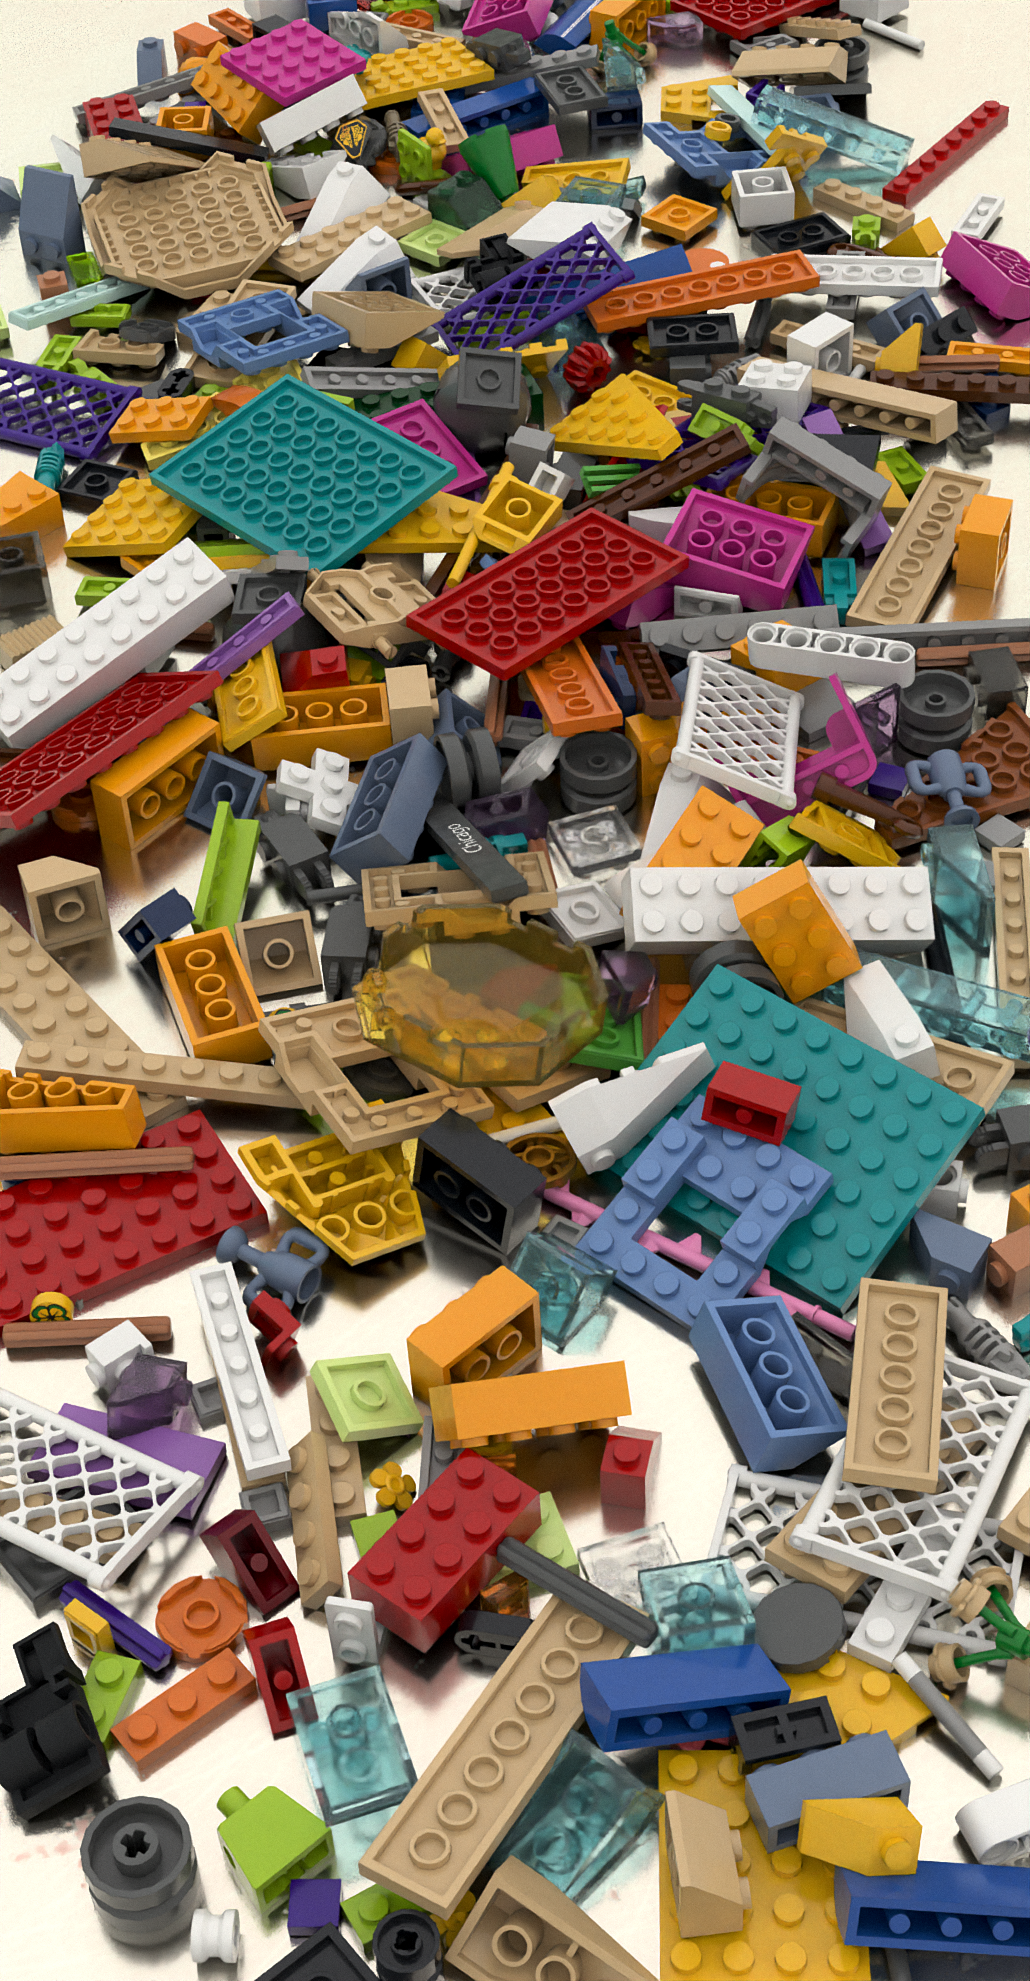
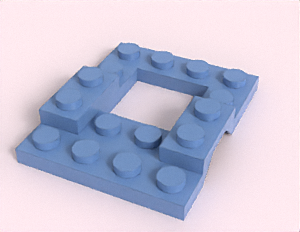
M711 118L708 122L715 121V118ZM669 121L644 123L642 133L653 144L662 149L664 154L670 156L691 177L695 179L706 178L715 187H726L732 180V171L759 169L771 157L741 127L739 132L731 133L730 140L728 141H734L735 138H746L759 150L728 152L722 147L723 141L711 140L704 135L706 124L700 130L679 131Z
M280 289L177 320L179 331L192 339L195 352L219 368L228 369L234 367L248 376L257 375L261 370L269 367L285 366L288 361L297 358H310L313 356V353L322 350H335L339 348V345L349 342L348 330L320 313L305 318L302 317L294 298ZM272 328L286 336L285 338L255 346L245 340L246 335L255 332H268Z
M700 1094L678 1120L671 1117L621 1178L624 1187L573 1249L576 1257L689 1331L704 1301L738 1299L745 1296L761 1275L769 1251L776 1240L792 1221L808 1215L834 1182L832 1173L782 1143L780 1146L701 1120L705 1097ZM684 1183L739 1216L720 1240L723 1249L697 1281L637 1243Z

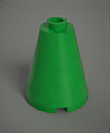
M505 124L484 130L485 133L479 136L474 134L458 144L459 153L494 203H502L519 191L510 133Z

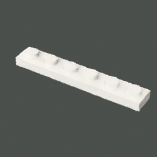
M231 1261L189 1271L191 1284L247 1481L291 1471V1459Z

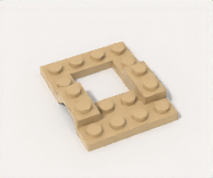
M544 851L507 854L504 856L527 880L529 894L497 904L492 903L462 869L446 870L437 862L361 869L366 927L374 926L375 930H390L396 928L397 924L412 923L414 926L423 927L434 924L435 920H442L444 934L452 933L454 937H467L473 935L474 931L489 929L492 933H506L511 931L512 927L521 926L520 911H526L531 915H540L549 912V908H558L557 892ZM430 887H437V894L401 897V890H408L409 893H424L429 891Z
M399 988L260 1018L258 1031L276 1054L274 1068L310 1116L321 1114L350 1155L417 1138L450 1108L461 1116L470 1118L475 1123L493 1117L494 1104L454 1056L439 1059L425 1042L418 1011ZM390 1056L416 1090L427 1088L430 1093L369 1107L340 1068Z

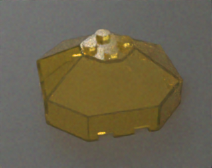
M500 903L422 904L413 911L412 921L407 925L398 921L383 932L379 969H368L362 981L352 987L363 1040L456 1088L541 1085L602 1034L608 992L592 947L577 941L573 944V948H570L557 941V930L534 919L529 920L527 926L522 925L511 919L512 909Z

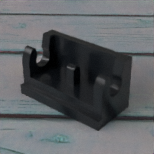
M827 1696L734 1715L730 1719L728 1745L731 1754L738 1755V1774L740 1776L750 1774L752 1764L801 1754L813 1749L825 1750L841 1745L842 1741Z

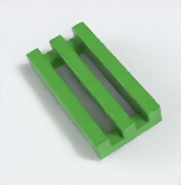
M639 463L582 466L579 474L588 497L594 498L639 474L641 467ZM606 484L605 486H592Z

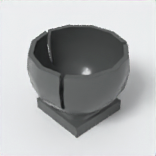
M460 346L458 361L446 369L442 375L433 397L434 412L467 451L478 455L501 452L502 448L505 450L508 438L515 435L520 425L526 427L532 408L527 380L521 373L522 353Z
M306 573L240 574L232 613L223 626L222 644L288 591L305 614L272 640L282 687L280 654L292 652V650L295 652L329 646L325 627L302 605L307 589Z

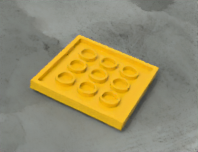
M130 477L118 484L119 488L103 500V504L87 517V521L79 529L71 534V538L62 548L67 558L165 554L175 547L202 514L152 485L150 478L135 479Z

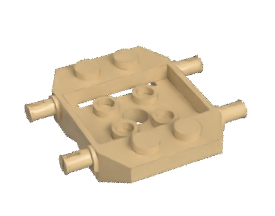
M366 561L362 565L361 570L342 568L320 572L317 568L315 570L311 568L307 572V579L312 584L304 594L302 605L340 644L375 648L386 659H389V657L392 659L397 654V648L393 645L428 640V638L406 627V615L432 601L435 597L416 578L391 562L374 564L372 561ZM338 594H343L347 598L346 602ZM351 607L358 609L365 616L364 620ZM438 645L440 649L444 651L445 648Z

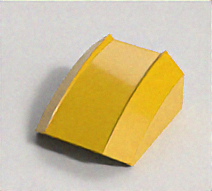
M507 473L473 516L472 522L477 537L502 551L512 554L545 535L555 526L562 517L563 499L553 494H547Z

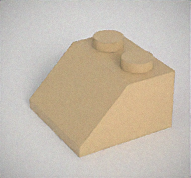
M426 664L385 668L392 744L395 745L418 733H421L428 740L434 734L433 719H440L435 677L428 678Z
M50 856L17 865L29 920L38 944L41 947L111 928L99 868L57 856Z
M309 910L234 923L233 927L238 953L256 996L323 984Z
M676 1790L665 1791V1844L681 1938L743 1931V1910L751 1909L752 1903L747 1876L738 1877L736 1862L743 1861L739 1830L729 1829L726 1810Z

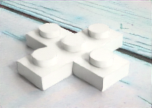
M316 748L312 756L311 768L299 763L281 760L277 768L275 792L307 802L308 826L338 836L358 784L348 781L349 758L335 752Z

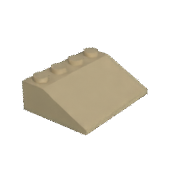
M104 135L89 137V142L79 144L85 178L106 180L113 174L131 183L138 184L196 171L205 164V162L174 151L152 146L151 142L136 143V140L121 141V138L105 139Z
M313 291L311 315L320 313L348 330V346L361 348V352L379 353V349L392 348L444 318L445 314L444 311L391 291Z

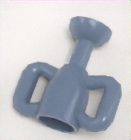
M950 749L934 752L928 757L927 761L913 760L906 764L904 772L909 788L913 793L921 796L938 795L948 802L950 810L944 817V827L947 832L954 835H963L971 832L978 826L980 816L977 810L972 806L964 805L962 797L964 795L983 798L990 795L992 784L987 770L982 764L975 762L962 763L959 754ZM920 771L928 774L930 785L923 783ZM967 773L973 774L977 787L966 783Z
M232 1226L223 1234L216 1250V1260L219 1264L230 1261L232 1264H235L242 1260L257 1268L259 1274L243 1290V1303L248 1309L252 1301L259 1295L257 1292L269 1285L276 1292L283 1295L282 1301L291 1311L295 1301L300 1304L305 1303L316 1292L322 1275L320 1266L329 1257L330 1247L313 1232L304 1228L293 1227L284 1233L275 1251L264 1253L248 1245L247 1235L242 1228ZM297 1243L315 1252V1254L305 1259L297 1254L290 1253L291 1244Z

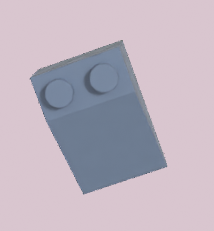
M32 165L25 166L18 227L22 253L24 255L68 265L86 250L74 176L72 174Z

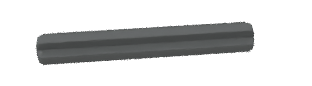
M506 1537L498 1545L496 1550L498 1562L642 1648H649L653 1641L656 1640L659 1628L657 1622L513 1537Z

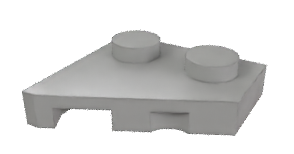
M786 34L753 37L752 44H742L738 39L730 41V50L741 55L742 51H751L752 47L763 46L767 50L776 49L777 45L799 48V41Z

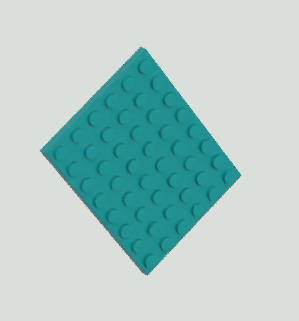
M286 374L152 471L149 477L152 485L266 554L278 555V551L281 550L298 551L299 557H309V570L317 568L321 572L341 567L457 478L458 472L457 467L452 463L295 377Z
M717 964L637 1070L652 1067L654 1061L660 1056L702 1042L705 1044L715 1068L625 1156L617 1159L611 1167L604 1171L621 1180L671 1117L678 1120L699 1094L706 1097L707 1087L723 1060L801 1086L795 1119L782 1144L832 1173L834 1182L808 1215L792 1221L771 1247L764 1268L844 1315L859 1294L861 1277L870 1278L983 1120L986 1115L984 1108ZM685 1183L665 1207L718 1240L724 1237L739 1218V1216Z

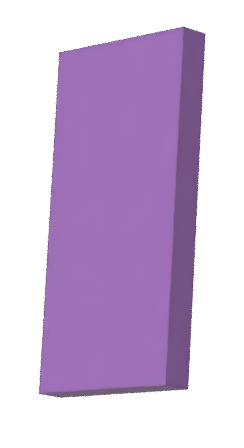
M64 1403L58 1412L59 1415L184 1473L189 1470L204 1477L205 1481L202 1490L176 1515L190 1520L194 1517L227 1453L225 1442ZM67 1438L61 1443L52 1445L50 1448L51 1454L58 1456L74 1453L78 1450V1443ZM38 1447L30 1461L44 1458L47 1454L46 1448ZM101 1455L97 1459L88 1461L85 1464V1469L87 1472L108 1470L113 1467V1459ZM73 1463L58 1466L54 1469L53 1473L55 1478H65L80 1474L82 1469L80 1464ZM46 1469L27 1472L28 1478L42 1482L47 1481L50 1477L49 1471ZM137 1471L131 1476L124 1477L120 1482L123 1489H132L146 1486L149 1483V1476ZM114 1480L92 1483L89 1486V1493L101 1495L114 1492L117 1489V1483ZM82 1486L70 1487L69 1489H74V1488H76V1487H82ZM173 1488L167 1493L158 1495L156 1498L157 1504L161 1506L176 1489ZM150 1497L126 1501L128 1504L147 1509L153 1507V1500Z

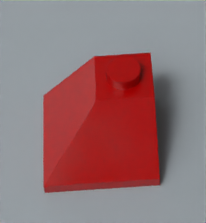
M340 644L280 654L283 692L351 686L347 645Z

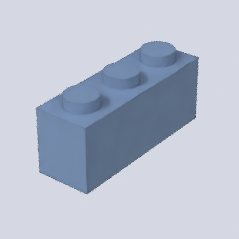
M887 1730L871 1735L869 1733H861L851 1737L844 1744L825 1750L812 1749L802 1754L798 1759L779 1765L774 1763L765 1764L757 1768L752 1774L745 1775V1803L768 1854L797 1844L803 1800L898 1797L908 1807L911 1780Z

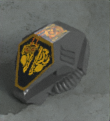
M360 115L344 121L339 126L330 150H346L347 157L345 162L363 166L367 170L368 166H375V157H378L387 149L388 133L376 120Z

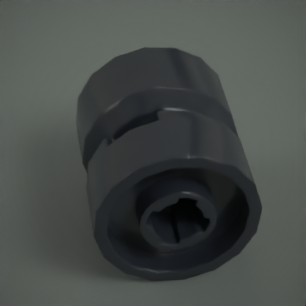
M400 1909L388 1914L378 1923L373 1933L372 1949L377 1977L381 1981H444V1962L441 1952L440 1933L436 1923L426 1913L415 1909Z

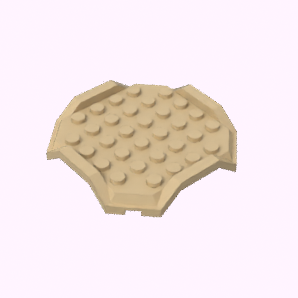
M216 151L199 170L138 184L111 174L101 184L102 191L97 196L91 194L81 203L90 243L103 277L117 276L120 280L152 289L159 288L185 300L213 294L216 290L227 291L238 288L242 280H248L294 231L293 221H286L275 198L266 163L247 159L246 164L236 162L234 155Z

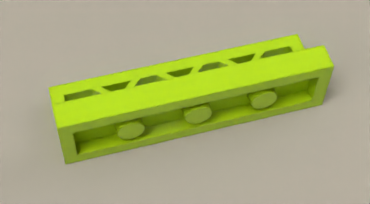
M218 801L193 911L196 919L191 923L194 934L227 926L236 946L233 925L242 921L261 833V825L259 820L234 819L229 802Z

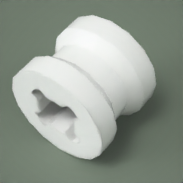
M195 1909L191 1927L192 1961L194 1963H205L210 1957H219L224 1963H236L240 1941L239 1911L237 1909H226L222 1914H211L208 1909Z

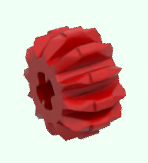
M584 341L580 347H574L571 355H567L569 359L563 364L565 371L562 377L575 391L591 394L594 389H600L603 381H607L606 376L612 370L609 366L612 358L608 356L605 348L599 344Z

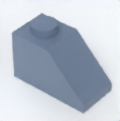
M146 37L143 40H139L137 47L138 86L166 77L167 60L164 39Z
M918 1209L910 1221L909 1242L928 1284L934 1287L948 1288V1294L968 1300L986 1272L989 1244L992 1243V1238L921 1209Z

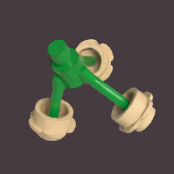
M613 19L607 20L604 23L606 28L604 46L602 50H599V66L592 67V70L598 74L609 72L613 64L612 56L608 53V49H615L622 69L616 73L618 77L617 83L623 84L624 87L634 85L638 82L637 77L641 73L637 72L635 65L627 66L621 50L623 42L635 50L634 58L638 65L647 67L655 62L657 49L653 43L642 42L639 45L635 44L620 32L619 28L615 26Z
M989 1566L988 1568L980 1569L969 1581L963 1578L947 1598V1602L953 1606L950 1611L952 1617L958 1616L969 1624L979 1614L998 1631L995 1639L996 1649L967 1655L963 1647L958 1643L942 1644V1642H938L935 1644L933 1653L928 1657L929 1672L932 1679L937 1683L943 1682V1686L947 1690H954L956 1684L968 1681L970 1666L995 1660H1012L1014 1657L1022 1660L1030 1658V1630L1026 1629L1018 1621L1008 1606L1013 1598L1012 1579L1006 1575L1005 1569L999 1566ZM999 1611L1005 1620H1003L994 1612Z

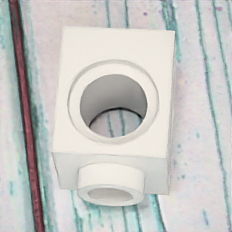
M953 1160L919 1209L938 1217L956 1219L958 1203H967L970 1179L962 1178L963 1161Z

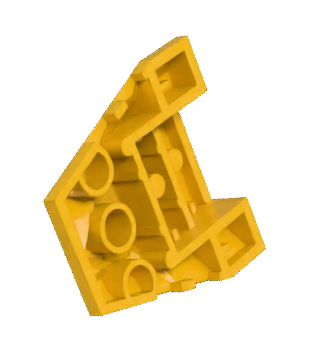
M382 1099L367 1103L369 1107L385 1104ZM335 1133L287 1149L283 1148L276 1135L238 1148L237 1153L255 1183L351 1266L425 1239L426 1231L417 1193L411 1189L409 1175L411 1168L409 1159H404L401 1145L403 1141L351 1155Z

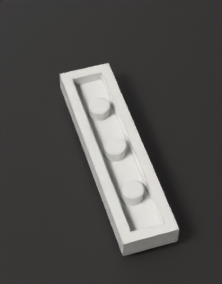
M938 1509L942 1517L946 1519L958 1518ZM924 1510L915 1527H922L936 1522L930 1513ZM933 1534L921 1538L926 1548L930 1551H949L952 1545L942 1534ZM906 1542L897 1558L906 1560L921 1555L913 1543ZM925 1566L913 1568L923 1573L935 1576L930 1571V1569ZM884 1580L849 1639L847 1654L891 1674L894 1669L891 1663L903 1653L933 1598Z

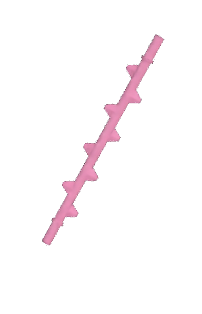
M570 1179L568 1184L562 1188L554 1187L544 1190L543 1199L571 1211V1221L584 1227L595 1223L605 1210L569 1193ZM647 1229L637 1241V1243L654 1254L659 1252L702 1273L714 1260L702 1254V1236L697 1233L677 1243ZM763 1268L761 1275L747 1292V1294L753 1297L781 1295L792 1318L798 1317L807 1321V1324L811 1327L817 1326L849 1342H853L855 1339L856 1325L822 1310L820 1305L813 1306L770 1286V1271Z

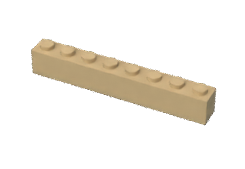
M758 356L737 368L738 384L752 361L768 359L773 363L785 364L787 362ZM812 368L811 403L831 408L837 421L861 425L866 428L933 444L939 443L958 431L957 401Z

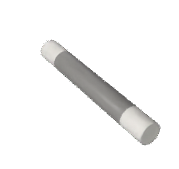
M905 1651L900 1654L891 1665L989 1781L994 1779L1003 1771L1004 1767L908 1653Z

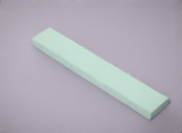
M709 85L707 95L723 111L738 116L741 119L740 127L772 156L777 149L769 150L765 139L776 127L732 85Z
M113 276L10 311L8 313V322L29 331L92 309L99 303L106 304L149 289V287L123 281L117 276Z

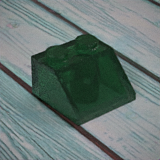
M467 170L457 172L454 176L440 182L436 187L427 191L428 211L431 212L432 219L464 231L469 230L503 209V206L484 178Z

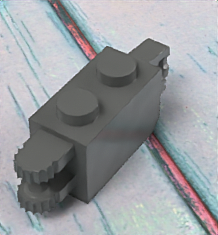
M495 28L466 44V49L472 51L476 58L483 60L494 69L505 72L515 67H520L523 63L532 59L529 49L524 47L522 34Z
M709 378L703 383L688 379L677 382V390L679 392L692 395V399L683 397L677 400L678 410L691 413V422L702 403H705L745 422L751 428L771 429L777 423V407L762 401V393L750 390L748 386L726 384L718 378Z
M272 809L264 814L254 816V820H259L261 825L257 851L263 862L268 861L271 864L274 875L280 883L284 881L292 893L299 892L304 899H306V891L313 890V885L319 883L323 889L334 887L329 851L299 814L289 813L281 817Z
M351 894L346 905H337L330 909L320 955L324 983H328L329 994L338 995L341 984H350L353 995H362L364 984H369L371 969L378 968L379 952L376 943L382 944L383 930H375L374 926L366 927L363 896L358 894Z
M1030 1104L997 1109L994 1124L979 1126L975 1129L968 1142L972 1148H978L975 1151L974 1158L979 1166L993 1167L1005 1165L1007 1172L1030 1170Z

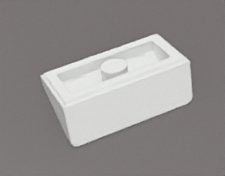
M677 585L674 587V615L695 618L743 613V606L739 595Z

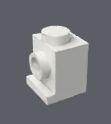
M128 1319L85 1346L89 1362L85 1366L88 1377L97 1388L103 1386L110 1394L123 1385L133 1382L145 1371L150 1376L158 1372L152 1344Z

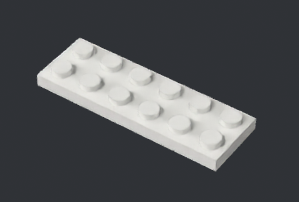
M804 254L820 276V287L809 289L806 292H793L794 294H803L805 296L830 294L834 297L859 295L864 298L872 296L901 298L907 297L924 286L930 298L938 297L943 258Z

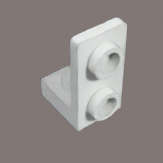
M328 1596L324 1607L333 1657H339L350 1663H361L364 1661L378 1664L388 1628L375 1620L373 1604L366 1601Z

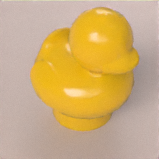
M432 127L427 131L426 137H420L419 139L431 147L432 169L434 171L442 167V160L447 155V149L445 145L446 139L442 130Z

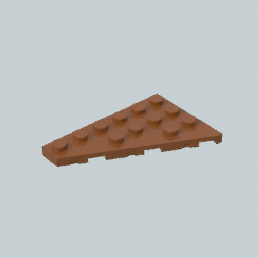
M1011 702L1007 704L1006 711L997 719L992 717L986 722L984 728L978 729L961 744V750L957 752L962 763L975 762L982 764L986 768L992 784L991 793L986 797L976 798L964 795L962 797L964 805L972 806L977 810L980 816L979 823L989 820L998 813L1004 816L1030 808V718L1016 702ZM967 773L966 783L977 787L973 774ZM928 774L922 777L923 783L930 785ZM912 791L905 798L900 796L895 800L892 808L916 820L923 828L922 837L919 839L907 838L895 831L893 827L875 820L874 829L895 850L949 833L944 827V817L950 810L948 802L938 795L921 796Z

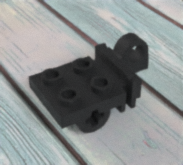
M506 233L480 239V259L477 256L466 258L464 263V279L467 284L469 282L472 284L477 294L531 261H524V254L506 243L509 238ZM521 280L513 285L512 288L523 289L527 282ZM538 281L533 283L531 289H540ZM499 295L487 301L488 305L498 304L502 297ZM520 296L510 297L506 304L517 303Z
M54 1621L13 1644L25 1686L0 1700V1784L7 1792L11 1793L17 1815L25 1820L31 1819L111 1772L84 1690L81 1687L86 1685L83 1672L70 1657L60 1627Z

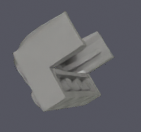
M781 416L770 430L761 454L743 475L735 498L740 503H744L759 487L778 479L802 480L818 487H823L839 497V503L848 517L850 528L840 540L845 545L837 558H849L877 520L892 482L885 479L880 473L874 472L862 465L852 456L846 455L831 446L826 440L818 438L805 430L798 423Z

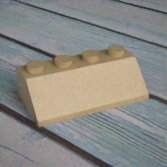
M827 42L824 44V47H815L814 44H801L800 48L777 45L776 49L769 50L763 46L752 47L751 51H742L732 70L731 77L749 88H753L763 78L768 79V87H777L780 84L785 85V87L846 84L848 51L835 42Z

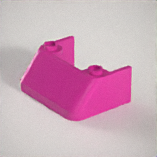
M837 672L828 677L843 707L842 710L834 713L826 724V733L832 746L796 764L794 793L797 796L795 808L786 810L728 786L735 802L746 800L766 827L771 826L788 815L794 816L802 812L807 806H811L816 801L811 798V795L822 771L837 777L838 782L853 787L869 779L876 770L877 759ZM715 742L718 746L722 747L719 742ZM714 758L717 763L724 764L719 759ZM747 772L750 776L758 778L752 772Z

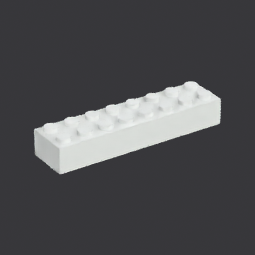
M189 537L185 538L0 674V737L10 748L29 749L118 688L234 602L235 595L227 576Z
M630 867L621 881L626 955L702 954L705 950L721 942L736 939L752 941L738 920L732 896L785 867ZM807 867L853 940L858 953L922 952L935 940L928 867Z

